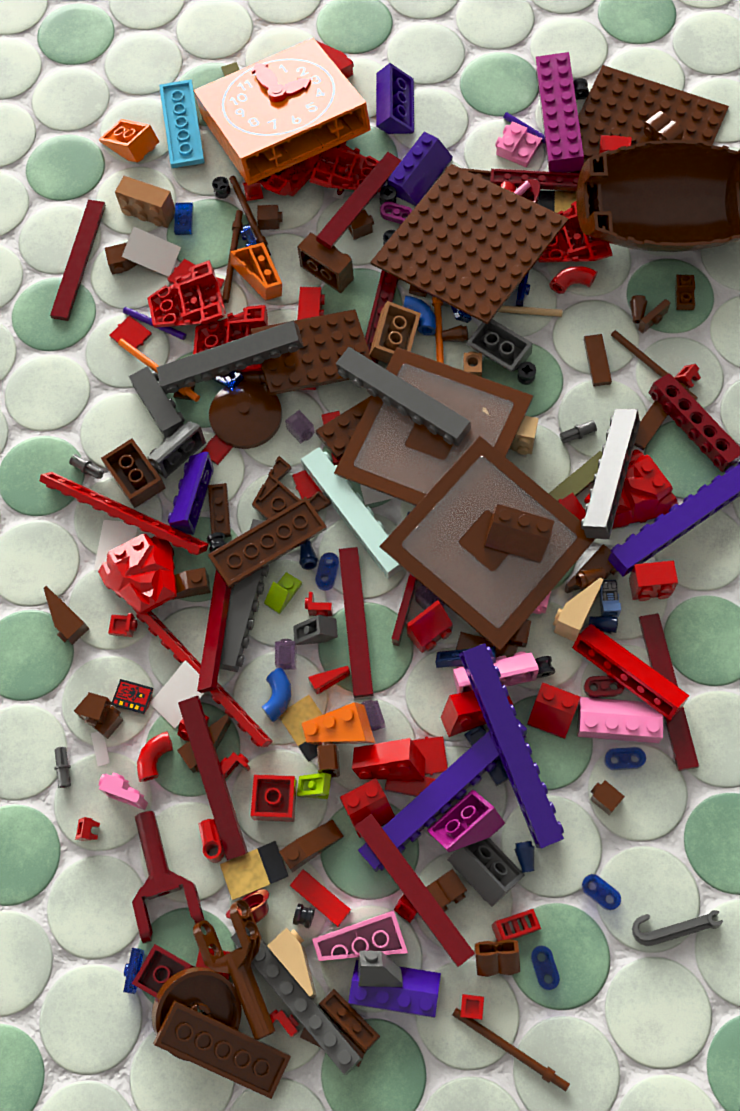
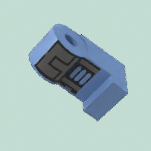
M603 580L599 591L601 616L613 615V617H619L621 603H619L616 580Z

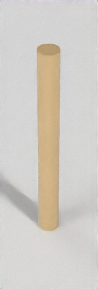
M503 305L498 311L502 313L562 317V310Z

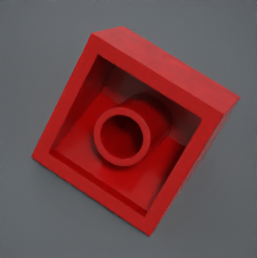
M437 600L407 623V636L423 653L426 650H432L437 645L436 642L441 638L444 640L452 633L453 623L441 603Z
M542 682L527 725L565 739L580 696Z
M377 778L340 796L341 803L353 826L370 814L374 816L380 826L387 824L395 817Z

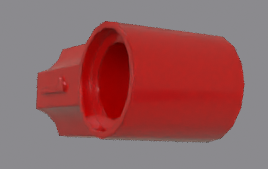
M203 820L198 823L203 844V854L210 862L218 863L224 857V849L215 820ZM217 847L218 853L214 856H209L211 848Z

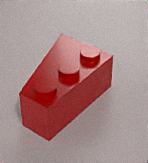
M474 691L449 695L440 717L448 737L486 724ZM508 696L507 699L509 701V704L513 705L510 696Z

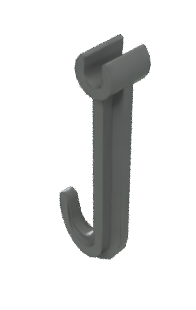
M712 910L707 915L642 933L639 930V925L650 919V915L645 914L634 921L632 934L641 945L653 946L709 928L716 929L722 924L723 920L714 922L712 917L717 916L719 911Z

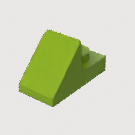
M285 572L278 583H272L264 604L280 614L301 587L302 582L288 572Z
M319 773L299 776L297 796L328 799L331 774Z

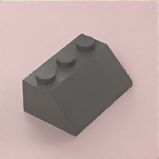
M492 319L488 324L482 322L466 345L513 372L518 369L521 363L526 362L532 354L533 343Z
M188 421L185 425H181L172 436L167 437L162 445L150 452L148 456L149 462L165 479L206 444L201 426Z
M490 838L457 849L448 858L453 867L491 907L525 876Z

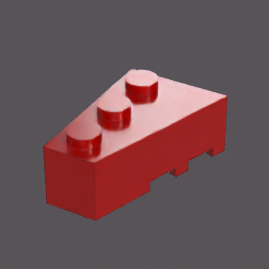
M406 738L355 747L353 750L352 770L360 779L425 780L426 759L412 739Z

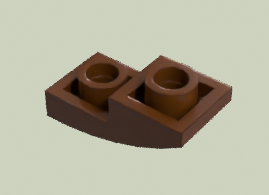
M676 274V310L695 309L694 275Z

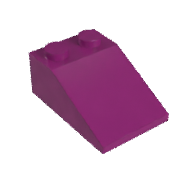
M471 790L435 822L427 832L448 852H452L490 838L505 822L494 806L475 790Z

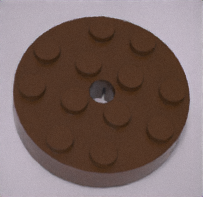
M205 967L188 968L173 975L160 988L153 1003L152 1026L156 1036L174 1001L195 1011L199 1009L202 1014L236 1030L239 1029L241 1022V1002L235 987L223 975ZM172 1054L173 1056H175V1057H177V1058H179V1059H181V1060H185V1059H183V1058H181V1057H179V1056H177V1055Z

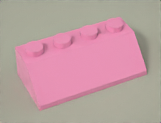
M524 651L508 658L506 656H499L496 658V663H493L494 666L499 668L501 684L506 687L535 681L539 671L532 653ZM457 666L456 669H453L457 693L473 691L464 666Z
M580 697L577 737L659 743L663 738V715L646 702Z

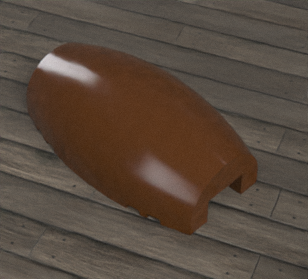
M659 140L636 143L628 147L622 146L617 150H608L588 158L579 175L576 196L577 216L582 232L585 235L610 244L630 249L657 252L696 251L740 240V150L734 151L730 150L728 146L718 147L714 146L713 143L701 141Z

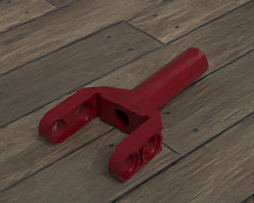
M145 811L135 816L149 875L145 884L139 889L132 901L143 944L152 941L153 933L145 899L151 900L182 890L181 888L183 887L190 915L194 919L195 924L204 920L196 885L170 871L168 868L154 811Z

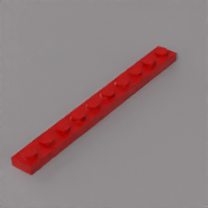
M48 472L40 476L39 481L46 484V487L57 489L65 496H72L80 503H87L95 510L107 512L110 517L120 518L124 520V523L135 525L143 532H150L158 539L171 542L175 547L187 549L190 554L199 555L208 549V543L56 473Z
M132 608L137 613L136 617L149 626L148 630L153 635H158L162 640L161 644L166 649H171L174 653L173 657L178 662L182 663L186 660L200 674L201 663L152 611L141 615ZM217 682L216 689L210 691L212 699L217 704L223 705L225 713L230 718L236 719L238 727L243 732H248L251 736V741L256 746L268 747L273 740Z

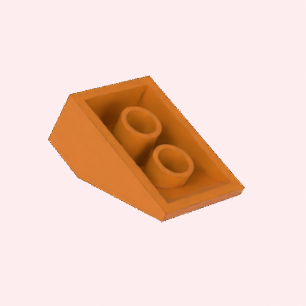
M124 119L118 121L99 138L102 144L126 160L136 163L143 160L144 156L154 150L155 146L160 142L151 125Z

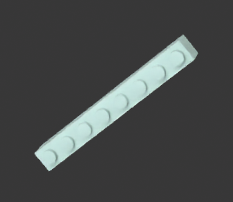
M318 447L301 458L304 470L316 483L323 495L331 501L333 508L387 579L404 569L379 547L388 537L384 531L385 527L380 521L375 520L369 506L365 507L358 492L354 493L350 481L334 474L337 465L334 466L331 463L329 454L326 451L323 452Z

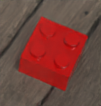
M674 560L634 564L629 576L632 599L647 601L658 597V599L669 598L678 584Z
M254 775L251 817L253 820L294 822L297 789L295 776Z

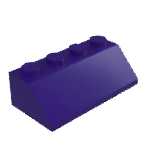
M389 63L376 73V127L387 134L414 133V78Z
M424 131L389 176L387 184L396 189V197L417 206L451 162L453 156L439 138Z
M209 452L192 455L189 457V461L185 463L184 477L180 479L178 485L179 493L173 500L174 509L168 516V523L171 527L191 535L195 533L214 470Z
M356 960L350 988L349 1004L435 1018L441 973L400 967L402 987L359 986V960Z

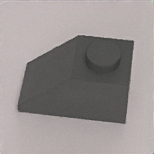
M317 615L293 626L294 645L325 643L338 637L336 618Z
M360 951L358 962L359 986L402 987L401 968L382 951Z

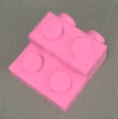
M512 122L510 126H505L503 137H499L496 141V155L527 168L541 145L542 138L528 133L527 127Z
M105 773L101 776L99 790L106 796L143 810L146 809L148 802L144 799V795L140 794V791L133 789L128 784L129 781L124 779V776L113 773L112 776Z

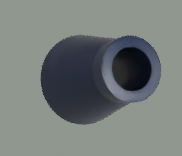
M308 540L300 545L299 564L305 570L314 569L317 566L318 558L311 541Z
M613 615L590 616L589 625L592 624L600 631L609 634L612 632L616 633L618 617H613Z
M532 841L515 843L516 848L514 851L520 863L522 873L535 871V846H532Z

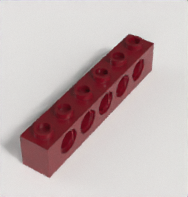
M670 373L653 382L648 392L651 398L662 405L663 411L675 421L676 425L713 462L714 466L719 468L721 472H724L739 462V445Z

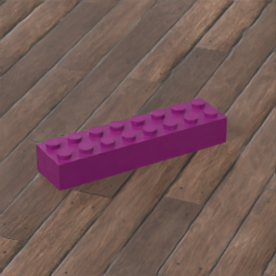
M569 52L536 56V74L549 172L567 173L581 171L584 165V155Z

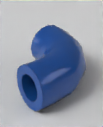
M405 295L403 307L421 313L418 331L423 335L430 336L435 334L436 316L431 307L421 299Z
M282 668L275 669L266 678L272 689V695L269 701L262 706V709L272 722H275L287 710L291 699V683Z

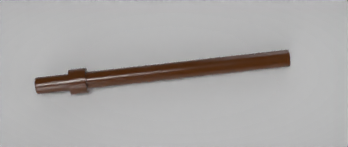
M231 176L229 180L254 232L256 243L264 242L271 256L267 247L268 242L262 236L236 177Z
M241 210L236 211L235 221L232 224L233 235L230 251L237 250L239 235L243 227V211ZM230 253L223 291L224 303H229L234 268L230 264Z
M616 330L612 332L611 336L659 376L663 377L668 374V372ZM683 382L680 383L695 400L698 399L696 395L688 390V386Z
M458 1008L454 1010L452 1016L542 1075V1079L550 1083L551 1081L565 1092L567 1091L570 1083L556 1075L555 1070L549 1066L546 1068L476 1020L460 1017L461 1010Z

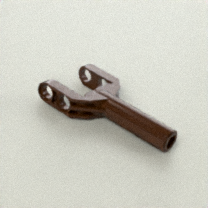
M238 900L230 907V918L242 947L224 955L214 927L206 920H202L194 925L193 934L205 966L216 972L227 973L231 976L254 1039L260 1040L275 1032L274 1025L250 966L259 952L262 938L249 905L244 900ZM237 906L241 909L242 916L239 914ZM201 926L205 928L206 935L202 933ZM245 927L248 928L250 937L247 935ZM209 946L213 949L214 956L209 952Z

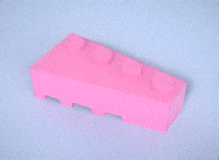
M394 910L312 939L319 961L357 958L360 951L370 950L382 951L385 955L408 953Z

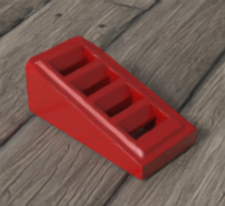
M344 666L309 676L308 680L316 694H320L349 677L351 673L349 667Z
M534 909L497 920L492 924L497 942L515 940L541 930ZM526 916H528V919L532 926L531 928H529L527 925V922L525 920ZM518 919L521 922L523 931L520 930L519 924L517 922ZM510 922L512 923L513 929L515 931L514 934L512 933L511 928L509 926Z

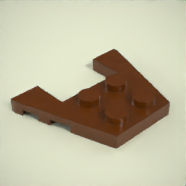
M280 456L277 457L273 469L270 470L267 480L261 486L252 503V507L266 520L300 500L280 482L292 469ZM320 491L308 500L316 512L331 505V501Z

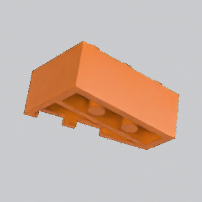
M264 242L230 251V264L265 301L282 296V282Z
M356 702L301 723L307 743L321 745L322 742H333V744L375 743L365 706Z

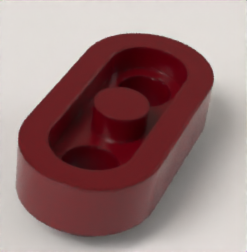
M609 675L589 677L584 684V692L592 698L616 697L625 688ZM615 684L617 689H611L610 685ZM595 685L597 690H591L590 686Z

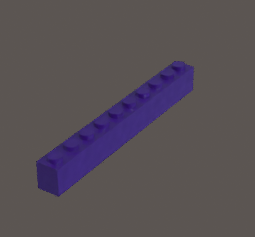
M740 462L736 467L734 465L729 467L723 476H716L710 485L707 486L705 484L700 487L695 495H688L682 504L672 506L666 515H659L653 524L643 526L637 535L631 534L622 545H615L610 550L609 562L624 577L632 571L634 564H643L740 496Z
M484 643L459 653L536 848L542 849L563 840L562 833H564V829L561 823L556 820L554 815L556 810L553 803L549 802L547 798V787L544 782H541L539 767L535 762L533 763L530 756L532 755L531 747L524 741V730L521 724H518L515 716L517 714L514 706L509 704L507 699L509 696L508 690L505 685L501 684L499 679L501 674L499 668L493 664L491 659L493 658V653L490 647H486Z
M516 718L517 723H520L524 730L523 738L525 740L527 738L525 736L527 728ZM490 731L481 737L382 828L401 854L405 851L407 843L410 841L413 843L421 836L420 831L425 827L430 828L437 821L436 817L440 813L445 814L452 807L451 803L455 799L460 800L467 793L466 789L468 787L477 785L482 780L481 775L486 771L488 773L497 766L495 762L500 759ZM366 843L358 849L360 855L375 872L379 869L381 871L385 869Z

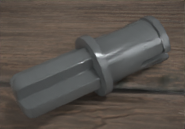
M591 420L580 426L575 425L574 428L560 433V439L563 443L577 438L582 439L584 435L597 431L596 424Z
M77 454L70 458L69 464L80 469L83 474H89L96 479L103 477L104 471L93 465L92 461L85 460Z
M57 747L55 749L56 767H54V770L57 771L58 788L70 787L69 769L71 765L68 764L67 748Z

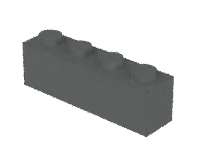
M147 366L130 375L129 379L165 439L172 436L183 425L185 419L180 411L177 413L174 409L176 405L173 399H168L166 396L168 393L160 387L157 382L159 378L156 372H151Z

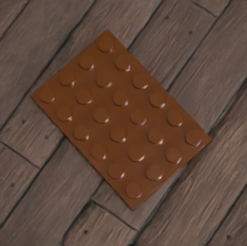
M353 309L295 320L294 322L299 327L304 347L296 352L282 354L278 358L264 360L260 365L269 395L272 396L350 380L349 378L341 377L336 366V362L348 347L371 361L372 358L369 356L370 352L356 310ZM284 323L252 328L251 335Z

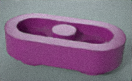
M385 202L380 207V215L383 219L402 224L406 219L403 217H408L413 211L410 207L393 202Z

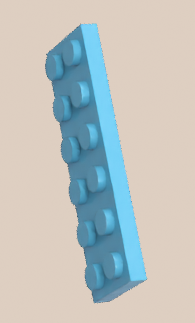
M192 79L160 84L171 168L205 163Z

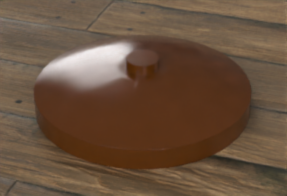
M238 381L224 387L214 397L209 409V421L214 434L221 441L233 448L250 449L263 445L276 434L282 421V408L277 395L270 396L266 385L250 381Z

